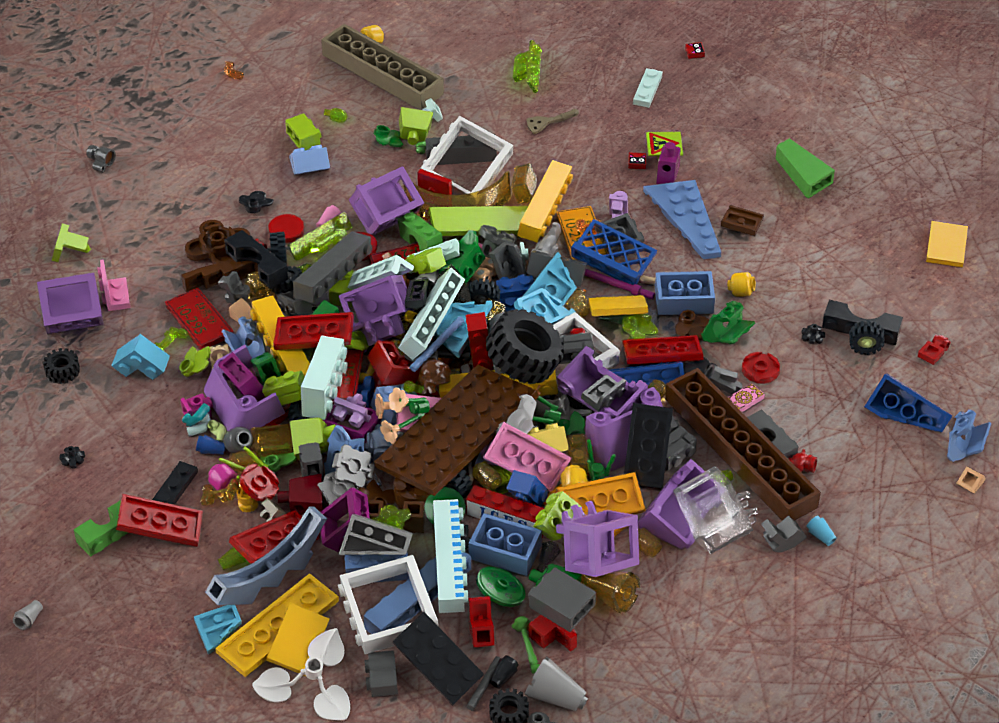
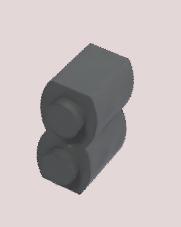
M394 650L369 653V660H364L365 672L370 673V677H366L367 691L371 690L372 697L397 695Z

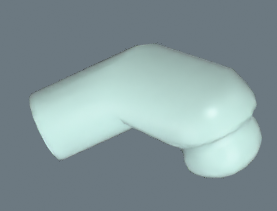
M209 414L198 422L197 425L186 427L189 437L207 431V424L211 420Z

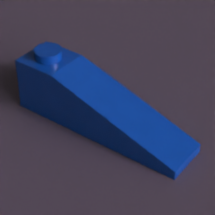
M887 373L883 376L864 406L881 418L938 432H943L952 418L951 414Z

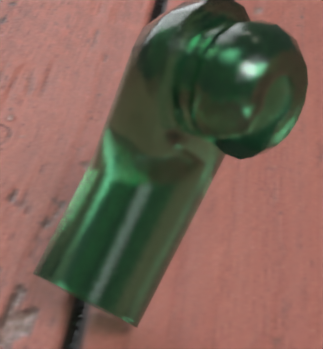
M628 315L599 316L601 320L620 325L626 323Z

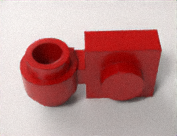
M935 335L932 342L927 341L918 351L917 357L935 365L944 355V351L948 350L951 342L943 335Z

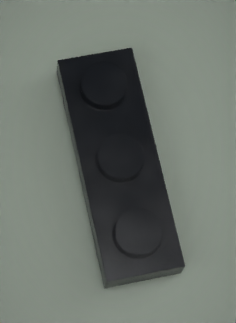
M429 279L410 280L404 301L405 308L418 310L425 307L430 286Z
M179 461L152 500L175 505L198 473V468Z

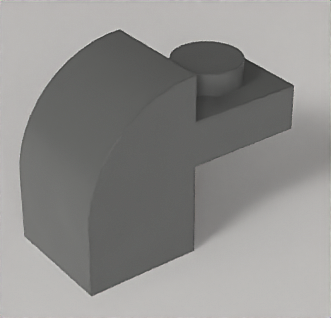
M787 516L776 526L768 519L761 523L765 529L763 537L774 552H784L792 549L807 538L798 523L790 516Z

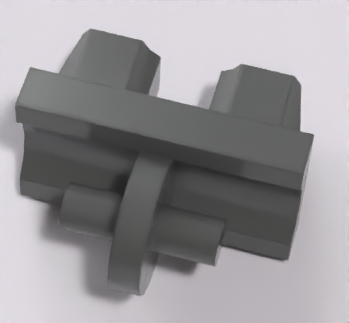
M232 271L229 276H223L218 281L220 288L226 289V302L234 304L240 298L248 299L247 295L250 293V287L242 284L237 272Z

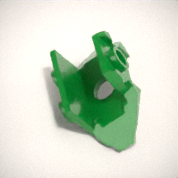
M469 230L459 241L460 256L446 260V265L439 269V273L444 274L452 268L465 279L464 284L470 280L486 259L478 245L477 232Z
M731 301L726 303L727 306L717 315H712L704 331L701 333L703 341L710 343L734 344L738 341L739 337L749 332L750 328L756 323L755 321L742 320L743 305L740 302ZM724 322H728L726 327L723 326Z

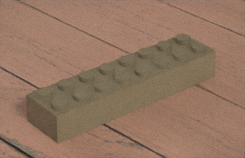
M346 24L341 25L321 39L323 56L419 110L427 107L426 100L431 98L435 101L444 94V79Z

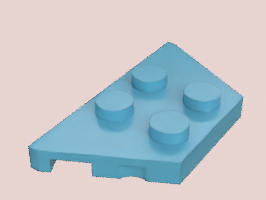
M559 252L553 256L523 296L543 288L553 297L561 300L560 305L563 306L576 290V286L570 278L567 267H564Z
M543 288L518 298L514 302V307L518 311L521 309L527 310V312L532 311L537 316L544 317L552 325L575 312L572 308L568 310L560 305L562 301L553 297Z
M486 301V304L475 305L474 302L452 303L434 336L438 338L461 316L464 319V323L443 343L459 358L469 343L465 315L485 312V316H487L493 307L492 301Z

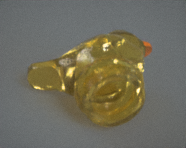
M577 288L566 306H564L568 310L574 309L582 318L590 312L585 296L586 290Z

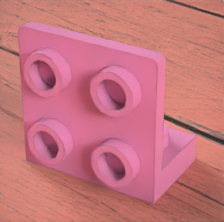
M104 259L100 260L101 267H97L99 278H102V280H99L100 291L105 292L101 293L103 304H107L108 311L130 308L126 277L107 280Z

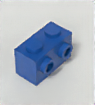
M513 470L506 489L516 499L541 507L547 499L548 489L536 476Z

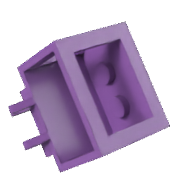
M403 166L377 179L373 177L370 182L362 186L360 184L356 185V191L349 199L367 233L375 235L398 224L397 218L404 216L406 213L414 212L416 214L424 204ZM400 180L403 181L405 187L407 188L408 192L410 193L414 201H409L404 190L399 184Z
M94 273L37 282L47 334L104 325Z
M390 275L339 295L344 312H350L347 302H352L359 321L358 323L353 322L352 332L363 330L369 346L376 344L378 340L385 341L406 333L400 316L405 315L408 310H415L405 308L404 301L408 289L402 275Z
M592 501L585 503L588 507L587 515L584 514L582 507H578L577 504L571 506L574 514L573 518L569 517L567 511L562 512V523L556 525V533L564 534L565 571L597 577L639 565L638 515L611 510L597 512ZM629 526L630 554L615 552L614 530Z

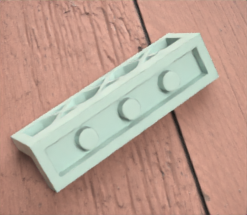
M398 255L354 271L348 288L354 290L390 275H403L413 271L414 266Z

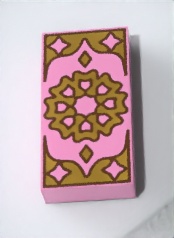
M751 383L729 396L728 399L741 412H744L763 400L765 394Z

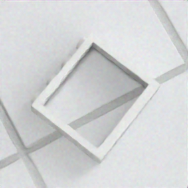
M459 116L454 123H451L449 131L442 135L438 146L433 147L430 157L423 161L421 169L440 175L434 172L433 169L461 131L499 151L500 153L472 192L452 182V194L476 207L513 155V145Z
M576 312L553 325V328L558 330L560 335H565L574 328H584L586 330L585 333H591L593 345L602 352L601 355L594 359L596 361L602 360L603 367L608 370L619 364L620 350ZM559 391L556 395L561 398L565 394Z
M413 555L340 575L341 584L338 585L340 596L345 597L346 601H343L346 614H351L349 622L352 630L357 631V635H355L356 643L358 646H362L364 654L395 646L392 642L411 623L367 635L351 590L352 588L408 573L422 613L425 612L438 625V619Z

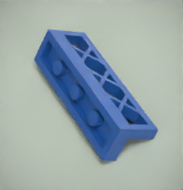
M680 361L609 369V371L620 378L627 380L628 383H631L632 380L636 383L641 380L648 386L663 385L684 375L683 362Z

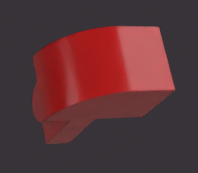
M490 596L468 598L469 627L473 648L495 646Z
M539 615L529 623L528 636L543 649L555 639L570 652L577 647V633L574 629L569 632L543 615Z

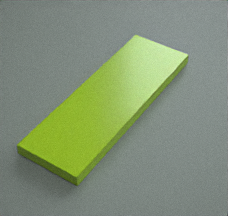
M528 206L429 207L428 212L432 226L441 232L442 236H465L469 230L476 231L477 236H481L479 229L482 225L496 227V231H500L499 233L505 231L508 234L517 235L520 221Z

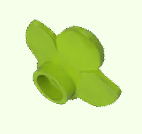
M192 346L179 366L181 374L189 377L206 369L209 365L210 347L207 346L197 351Z

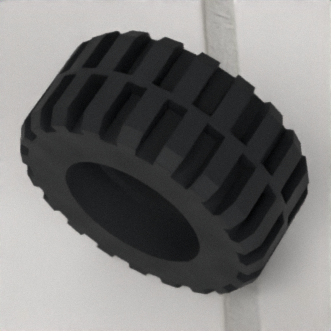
M514 309L503 313L486 338L488 356L493 360L495 367H499L501 369L500 372L504 375H509V378L517 379L520 383L528 382V384L544 382L551 376L563 358L564 344L562 338H560V333L553 328L554 326L550 322L548 323L544 317H539L536 313L532 311L527 312L524 309L519 311Z

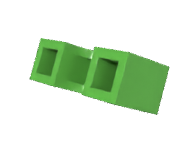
M414 212L406 213L404 216L397 218L400 237L409 244L417 241L420 251L443 243L442 233Z
M120 501L108 508L110 517L108 524L98 525L89 519L74 529L76 543L90 557L97 552H101L105 547L129 533L116 530Z

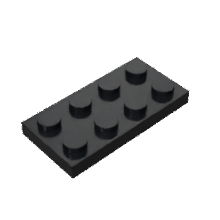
M633 403L624 474L635 472L639 485L663 488L674 408Z
M425 612L419 615L392 642L452 706L484 675Z

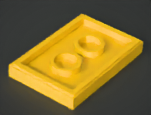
M932 221L926 262L963 268L968 226Z
M644 295L588 298V305L592 316L648 313V305Z
M290 603L266 661L300 673L301 669H305L306 661L309 659V644L314 638L325 632L330 619Z

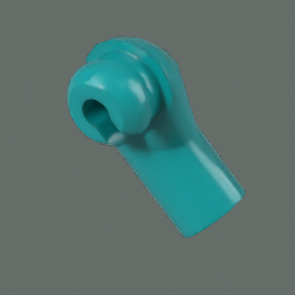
M203 403L193 416L186 413L182 418V422L186 423V426L192 427L200 422L211 408Z

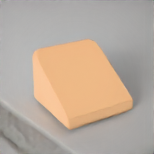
M240 298L229 307V314L237 322L239 318L244 316L246 319H252L250 315L252 308L244 299Z
M966 466L956 484L975 493L984 483L985 477Z

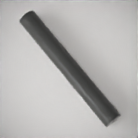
M496 656L466 705L469 710L474 711L486 691L500 657Z

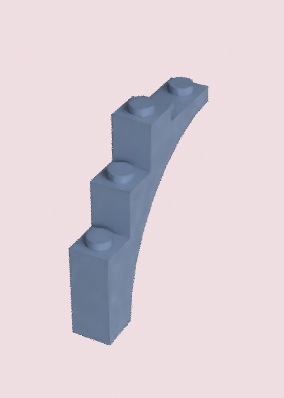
M308 507L298 524L275 548L262 558L240 570L214 575L205 593L217 605L252 604L261 587H278L287 570L305 569L313 555L310 549L327 518L315 507Z

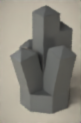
M713 364L707 369L705 376L719 390L722 389L733 394L742 389V383L737 381L739 379L738 373Z

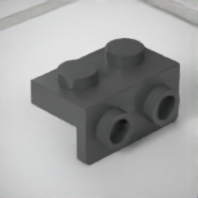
M503 242L489 253L498 279L502 277L511 279L521 274L527 275L517 244Z
M606 374L582 393L581 399L599 412L604 407H609L615 398H620L625 393L626 389L624 387L627 380L623 378L617 383Z

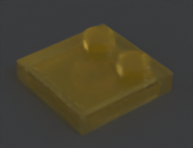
M289 424L250 428L256 456L266 457L272 454L294 452Z

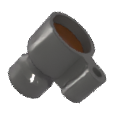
M90 145L86 152L88 158L95 160L92 168L99 172H104L106 166H111L116 157L115 151L107 147L99 148L98 146Z

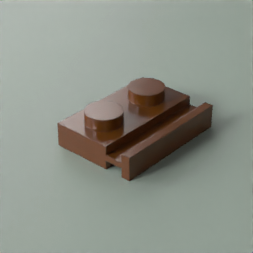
M730 205L721 220V226L755 236L763 221L764 214Z

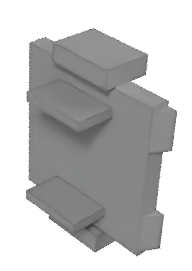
M344 444L341 446L340 453H336L332 465L333 468H336L334 477L363 488L366 479L372 478L375 466L370 464L371 453L366 451L360 452L352 449V446Z
M335 472L325 475L323 482L318 484L329 504L351 487L355 488L351 482L336 479L334 477Z

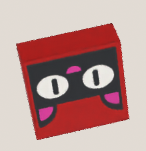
M702 42L685 44L688 59L705 57Z
M629 152L628 168L646 169V153Z

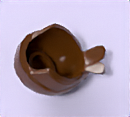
M438 359L428 360L421 366L418 379L420 385L424 386L422 395H426L428 392L430 394L436 393L435 385L450 383L451 371L449 366Z

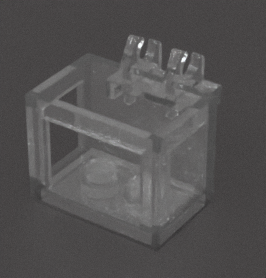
M716 466L673 490L695 540L710 554L741 537H745L753 531L751 524L757 520L755 516L752 518L748 517L758 514V509L755 507L744 510L743 508L749 505L748 500L740 502L744 498H750V492L746 491L736 494L731 481ZM710 479H713L715 486L694 498L687 493Z

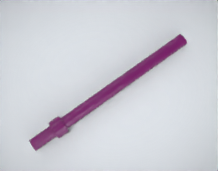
M589 269L585 271L584 276L629 291L632 295H644V297L652 300L655 297L654 292L643 289L640 285H631Z

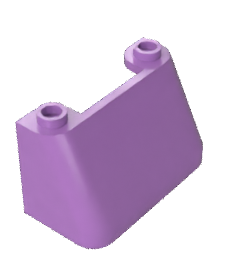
M586 346L556 379L561 393L568 394L589 409L598 412L581 399L582 393L606 374L617 383L622 378L603 367L602 360L596 361L592 356L594 350ZM633 380L631 383L626 382L624 387L626 389L625 393L620 398H615L609 407H604L599 412L606 413L613 419L631 411L633 403L642 404L640 401L641 393L648 389V385L641 380L637 383Z
M654 387L641 393L640 401L642 404L662 406L660 394ZM632 410L613 419L603 412H595L586 416L585 449L588 452L587 440L590 439L593 459L596 463H601L604 468H606L612 454H615L616 457L610 471L625 466Z
M690 459L669 479L639 518L638 527L680 549L684 547L688 549L695 541L693 538L695 530L714 507L718 509L725 501L723 496L727 490Z

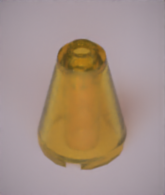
M615 571L597 577L583 574L581 577V583L595 591L596 597L615 612H628L637 600L638 595L635 592L636 588H640V579L637 574Z

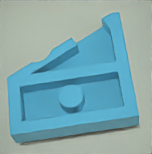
M226 605L194 616L195 624L208 654H211L216 647L224 642L242 624L235 605Z

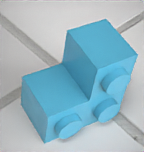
M139 334L117 350L111 366L126 377L138 369L153 380L164 373L170 355Z

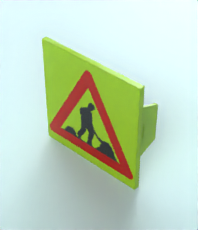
M646 132L648 156H657L659 160L662 147L668 142H672L677 147H680V156H683L681 132Z

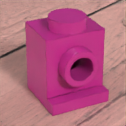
M203 393L186 400L185 398L180 399L184 415L189 413L193 416L203 403L213 408L210 397L205 398Z

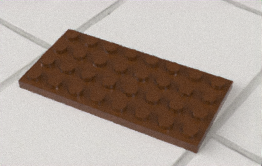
M477 365L441 398L428 413H425L421 419L374 461L375 467L435 496L495 438L499 424L506 423L508 417L518 409L521 400L519 396L528 394L535 400L538 397L537 390Z

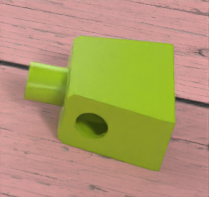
M401 107L399 117L400 137L408 140L410 145H416L418 142L425 141L431 128L433 112Z
M319 417L290 421L294 455L300 460L298 446L314 442L319 443L321 454L328 451L329 442L327 440L336 425L327 426Z

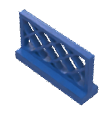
M595 219L592 220L577 242L575 241L571 247V257L586 262L587 265L631 285H638L640 277L657 254L656 249ZM596 226L602 230V233L593 235L592 229ZM614 235L618 238V241L608 242L607 236ZM604 237L606 243L596 245L594 239ZM592 240L593 246L586 247L582 243ZM630 243L634 246V249L624 250L623 244ZM620 245L622 251L612 253L610 247ZM608 248L609 254L602 255L598 252V249ZM646 251L650 255L649 257L640 258L639 252ZM636 253L638 259L628 261L626 255ZM623 256L625 262L618 263L614 260V257ZM639 264L640 270L636 272L630 268V265Z

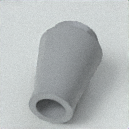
M34 600L29 605L15 612L13 617L14 625L21 630L30 628L43 609L42 604Z

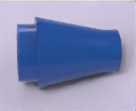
M199 435L196 451L200 452V454L224 455L226 448L223 442L207 435Z

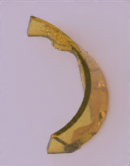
M505 171L503 176L491 186L477 192L462 195L438 194L414 184L424 201L423 206L417 213L427 221L430 219L429 207L503 206L511 198L509 171ZM403 183L404 192L409 201H414Z

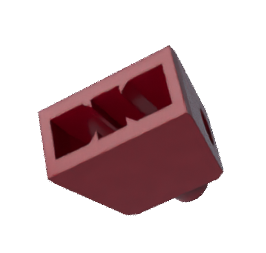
M322 474L290 479L289 491L277 492L278 503H289L290 512L296 510L300 515H304L308 507H315L321 512L323 510V493L318 484L322 482Z

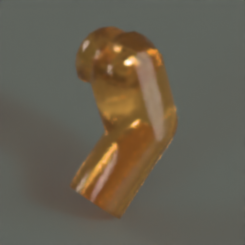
M227 61L225 63L224 71L228 77L239 80L243 79L244 72L235 70L233 62Z
M583 219L575 222L576 230L579 232H585L589 224H585Z

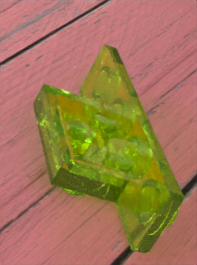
M532 39L529 42V51L520 53L514 58L513 79L515 82L527 78V84L534 93H537L542 50L540 45L536 44Z
M346 212L340 213L290 243L288 246L295 261L302 259L312 252L318 251L322 253L329 249L328 245L332 243L335 245L340 242L342 237L347 235L346 231L353 227Z

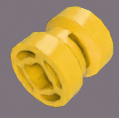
M241 486L238 487L236 494L239 509L243 512H252L257 509L258 501L248 496Z

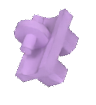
M617 191L609 196L611 219L628 213V196L623 191Z
M357 393L354 397L348 396L347 400L336 397L333 401L336 406L333 411L334 418L344 421L347 414L351 415L349 423L354 427L359 428L364 421L369 422L371 416L367 414L366 402L362 401L363 397L361 394Z

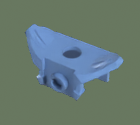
M245 316L239 318L240 327L236 334L225 329L222 330L225 337L224 340L232 351L245 345L252 358L266 352L263 337L260 336L255 327L256 322L252 319H246ZM248 338L253 340L249 346L247 345Z
M968 410L965 413L960 411L955 416L956 421L953 430L949 432L947 458L952 462L973 454H979L984 449L991 423L988 422L975 427L973 422L976 413L973 410Z
M336 425L327 440L329 447L327 461L324 463L325 475L336 471V468H333L332 465L335 454L341 451V446L346 444L352 446V449L363 452L365 439H350L344 428Z

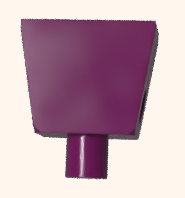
M668 142L662 147L658 161L656 184L674 183L676 181L680 167L681 148L672 142ZM666 165L671 167L670 171H666Z

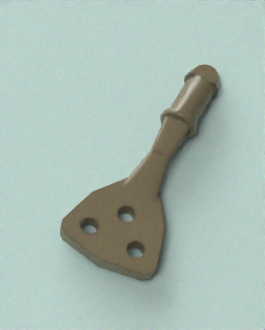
M572 109L566 113L549 118L541 116L527 118L528 129L533 134H537L544 130L548 124L576 117L579 114V110Z

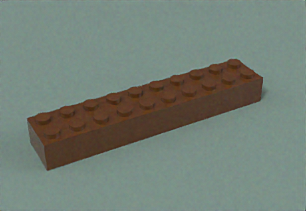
M699 368L666 383L665 400L781 520L790 516L795 521L818 508L821 492Z

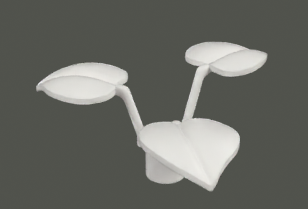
M337 628L325 631L311 641L308 647L309 659L306 661L305 669H301V672L291 682H289L290 676L287 671L275 667L263 672L252 683L254 690L260 697L270 702L279 703L290 698V686H293L303 675H306L307 678L311 680L317 679L322 693L315 697L314 709L321 718L344 721L350 713V701L346 691L338 685H331L325 690L321 676L323 664L335 666L344 657V645Z

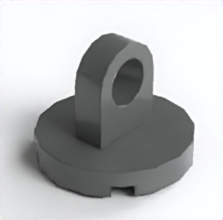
M482 225L479 229V234L485 238L482 246V252L485 257L491 259L489 254L490 248L492 252L503 242H514V238L507 232L501 231L499 233L500 231L497 232L496 227Z

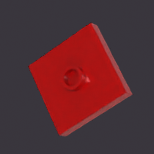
M420 169L417 172L418 193L422 200L439 207H452V180Z

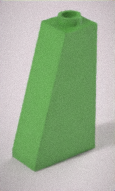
M789 138L777 145L775 159L805 197L810 198L833 184L835 170Z

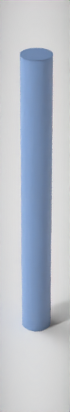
M459 316L410 366V369L416 372L464 323V319Z

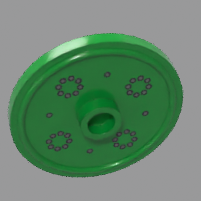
M485 567L476 576V584L484 596H490L491 601L506 607H515L523 602L526 594L522 583L511 573L497 567Z

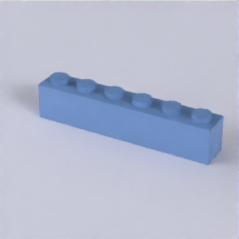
M465 552L461 553L462 557L466 556V569L462 570L463 573H468L471 570V556ZM436 557L433 560H429L419 570L431 602L438 597ZM410 578L403 584H399L391 594L383 597L375 607L366 611L363 616L364 627L369 633L374 634L402 626L421 611Z

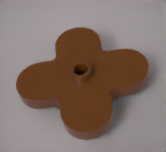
M207 220L199 227V238L186 243L185 254L187 258L193 261L210 258L213 264L234 260L226 254L224 239L241 230L250 235V232L244 228H226L218 220Z

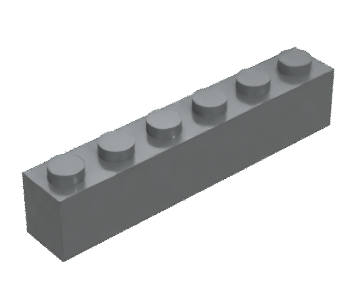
M351 231L293 281L294 298L314 303L322 297L325 292L331 289L333 285L371 253V237Z

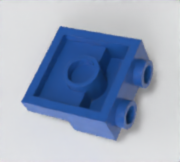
M521 274L517 278L511 279L502 277L496 281V285L499 286L501 291L499 304L502 312L515 309L514 302L521 298L534 282L532 275Z

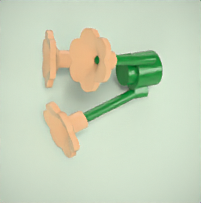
M394 388L393 392L389 394V402H383L382 396L376 394L375 407L376 415L379 419H382L384 410L391 409L395 410L396 413H400L406 406H409L410 412L416 415L399 425H392L386 420L382 421L380 430L387 442L394 444L398 438L397 432L401 428L421 419L425 413L429 412L430 405L427 398H408L405 391L400 390V388Z

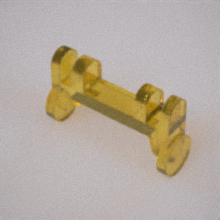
M236 478L231 479L227 488L213 491L210 484H205L202 488L201 505H211L218 498L222 502L232 501L236 490L240 488L239 480Z

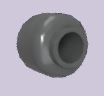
M236 427L226 432L223 442L225 448L230 453L238 454L245 452L243 449L245 446L250 449L253 437L247 428Z

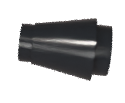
M507 655L500 658L490 683L500 689L518 671V662Z

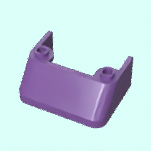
M245 345L232 351L248 369L253 367L250 361L252 357ZM229 354L215 362L205 384L204 393L206 397H210L213 409L227 431L236 427H245L250 432H253L285 414L276 393L259 402L251 395L243 396L237 400L227 383L228 377L218 366Z

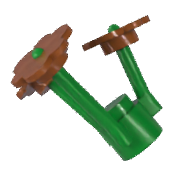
M539 385L536 388L538 397L535 401L538 400L551 409H546L543 418L533 416L532 421L559 424L562 412L557 411L559 406L553 405L539 396L541 394L538 391L541 386Z

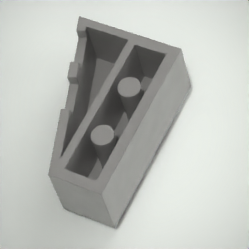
M352 514L339 555H406L413 533Z

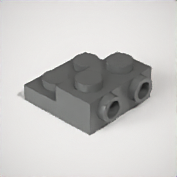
M628 213L601 222L642 243L645 241L642 232L637 230L635 220L631 219ZM594 226L597 234L602 233L600 228ZM614 235L607 236L608 242L618 241V238ZM604 237L600 238L603 244L606 243ZM630 243L623 244L624 250L634 249V246ZM620 245L610 247L612 253L622 251Z
M294 290L277 295V304L281 311H285L287 315L291 312H295L298 315L313 312L312 306L320 305L323 300H328L327 292L314 303L294 298Z

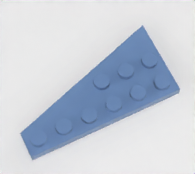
M695 180L643 186V192L652 198V202L661 208L663 215L676 229L678 228L681 231V235L692 243L691 246L702 259L721 257L718 241Z

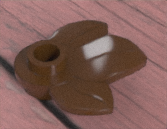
M684 310L679 315V322L675 326L676 334L678 336L697 335L698 339L701 340V333L710 320L704 316H696L691 310Z
M374 479L368 483L366 488H358L359 491L367 494L368 500L383 501L384 507L387 510L395 502L394 490L382 491Z

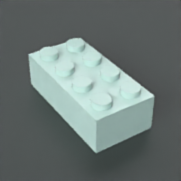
M321 336L301 385L302 416L310 418L319 417L325 420L327 413H331L332 400L337 397V387L341 386L342 374H345L347 371V362L344 360L347 355V348L344 347V339Z

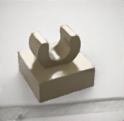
M268 498L261 503L266 509L260 513V516L266 519L270 515L267 521L286 514L278 504Z

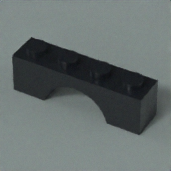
M241 230L224 239L226 254L236 262L253 261L259 264V281L269 289L288 280L287 264L254 240L251 235Z
M829 300L824 313L822 328L849 334L851 327H855V323L860 325V321L867 323V320H869L871 324L877 322V325L880 324L881 328L884 329V343L896 345L903 317L884 313L878 318L864 319L854 315L849 310L848 304Z

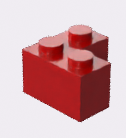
M379 340L376 342L367 358L383 385L410 383L411 386H414L418 380L420 368L413 372L410 366L414 362L406 359L405 355H400L394 342Z

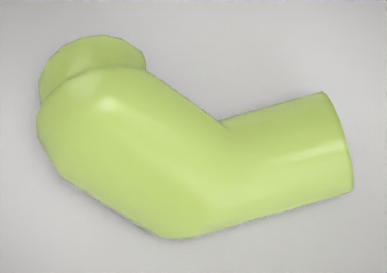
M210 420L207 424L208 429L216 436V440L223 442L224 435L227 432L226 427L216 420Z

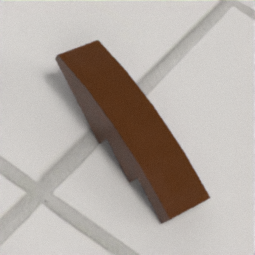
M230 260L197 268L181 274L183 288L186 292L202 285L209 289L218 285V281L223 276H229L232 271L237 272L240 280H243L258 273V263Z

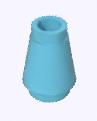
M815 516L806 526L809 529V533L827 546L833 544L837 539L824 518Z

